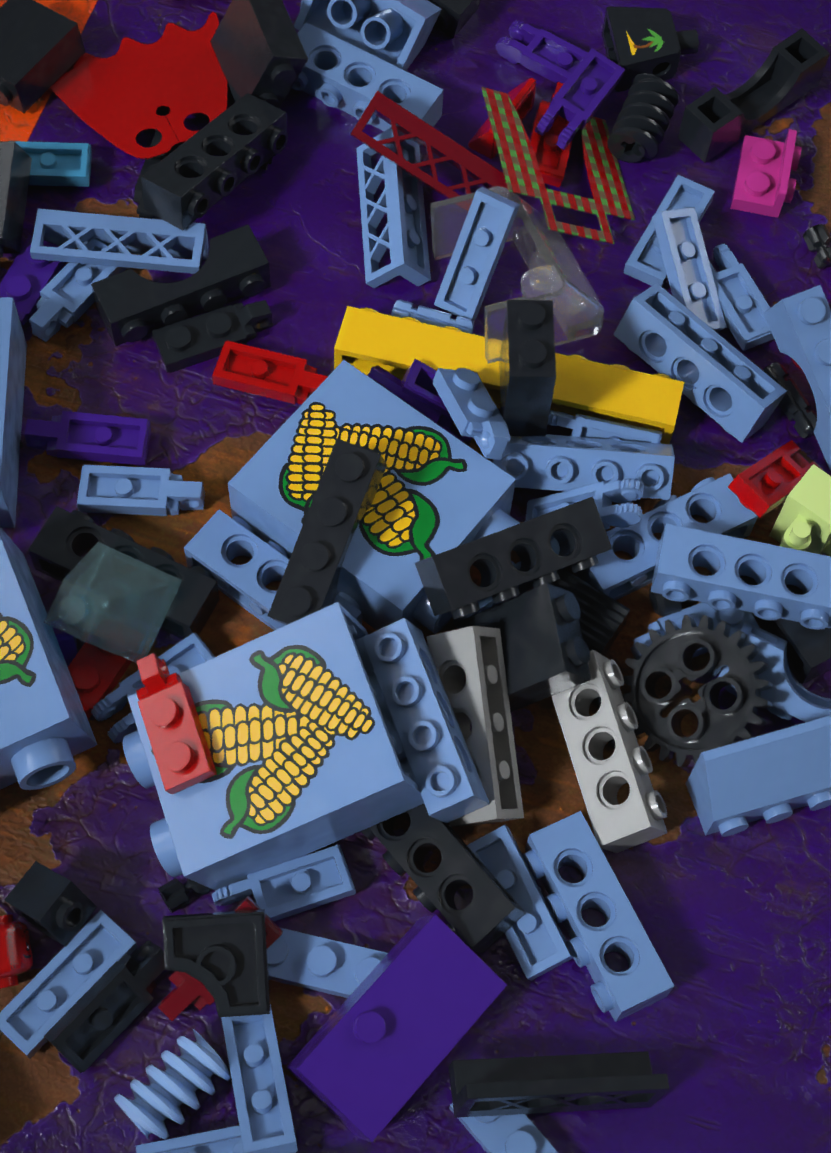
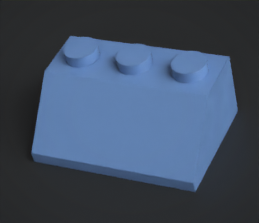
M305 0L294 28L300 31L307 22L407 71L425 45L442 9L428 0Z
M831 715L701 752L685 784L705 836L719 831L723 837L731 836L746 830L749 827L748 823L763 818L768 824L775 823L790 817L793 814L792 810L807 805L811 811L830 806Z

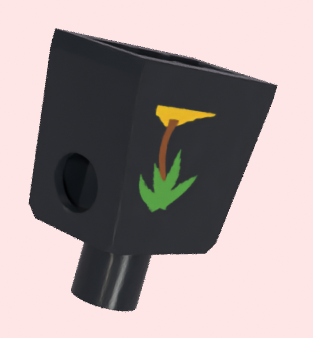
M606 7L602 37L607 58L625 69L622 79L615 86L616 92L629 90L637 74H653L660 77L663 81L670 80L676 76L680 55L698 52L699 40L696 29L676 31L672 14L666 8Z

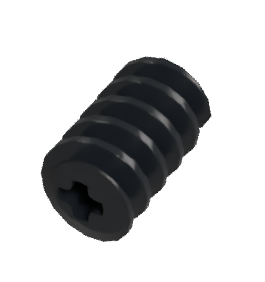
M642 73L635 76L633 84L628 91V96L623 103V108L607 141L608 149L618 160L636 163L642 159H650L656 156L659 151V144L664 139V132L669 127V120L674 115V108L679 102V94L672 85L653 74Z

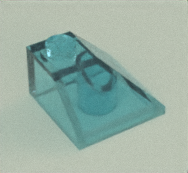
M97 542L64 578L44 623L84 642L137 663V660L148 655L182 580Z

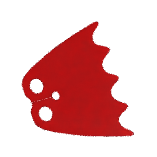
M211 12L203 27L195 31H188L174 23H168L161 38L151 44H143L129 37H124L118 52L112 57L99 58L85 52L75 62L73 69L64 73L50 89L83 122L125 153L140 159H148L165 154L175 144L186 142L198 132L191 131L184 126V121L189 115L203 113L209 117L211 122L227 109L228 80L221 69L210 42L219 26L218 16L215 12ZM161 106L170 108V112L166 116L158 115L156 110ZM146 129H155L162 134L161 141L152 147L140 146L136 142V137L141 131Z

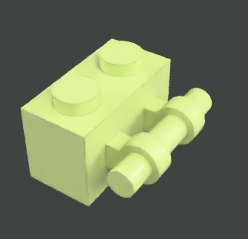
M814 464L787 496L769 535L781 543V547L821 555L825 553L827 556H831V476Z

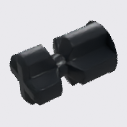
M825 224L812 226L805 231L803 238L810 252H817V256L814 258L817 267L824 269L828 265L831 266V247H828L830 246L831 236Z
M174 878L159 887L158 891L169 911L173 913L189 904V893L194 892L201 897L208 893L211 888L188 878L184 883Z

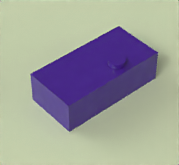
M436 914L420 917L286 1068L358 1139L373 1142L505 989L507 984Z

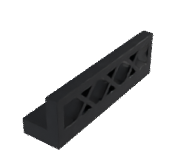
M648 1051L453 1060L449 1065L454 1118L652 1107L669 1090L667 1073L652 1074Z

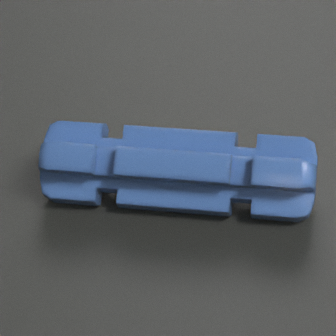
M401 299L395 302L391 316L399 318L412 317L421 323L439 327L451 326L470 334L473 332L474 322L471 319L457 316L455 320L451 318L452 314L422 305H419L418 309L413 308L414 303Z

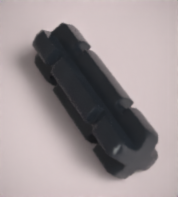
M774 362L766 366L762 371L787 390L778 405L789 421L795 420L796 423L793 426L800 437L807 439L815 435L814 429L817 422V414L814 410H808L811 405L793 379L786 378L789 373L780 362Z

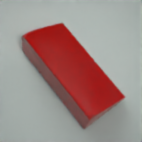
M529 78L507 93L521 122L534 106L537 83L533 78ZM488 117L469 141L468 146L492 159L497 155L498 149Z

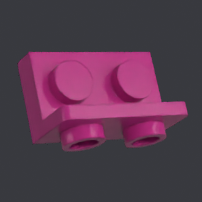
M789 129L785 142L749 135L744 136L730 209L778 218L783 203H791L796 179L790 178L791 170H797L802 147L795 146L797 130Z

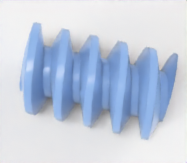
M194 1029L192 1030L197 1040L196 1042L184 1036L177 1038V1045L181 1053L180 1057L168 1050L161 1053V1058L166 1068L165 1071L153 1065H148L145 1068L150 1081L149 1086L135 1079L130 1082L135 1098L133 1101L120 1094L114 1097V1101L149 1141L148 1136L151 1133L165 1140L169 1137L164 1120L167 1118L180 1125L185 1122L180 1109L182 1103L195 1110L201 1107L195 1093L197 1089L210 1095L216 1093L211 1080L213 1074L227 1081L231 1078L229 1070L220 1056Z

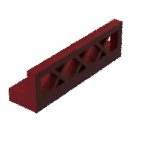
M379 91L375 93L350 134L466 211H469L473 200L470 190L472 186L482 184L505 198H508L511 193L508 191L503 172ZM373 114L391 125L392 138L376 141L363 132ZM397 129L405 135L398 136ZM413 139L424 146L427 151L428 160L412 164L404 159L400 141ZM395 143L397 154L384 145ZM433 153L439 156L440 158L434 159ZM448 162L459 169L462 174L463 183L447 187L439 182L435 164ZM430 166L432 176L419 168ZM468 176H470L471 178H473L474 181H470V182H469V181H468ZM465 188L467 199L456 193L454 190Z

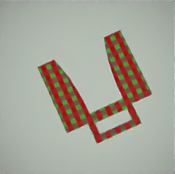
M481 87L508 191L539 198L548 230L615 244L606 214L629 220H635L617 158L608 149L607 141L610 134L606 121L601 118L592 117L583 130H581L585 166L593 199L548 189L545 187L528 135L508 94ZM552 205L597 215L601 231L556 221Z

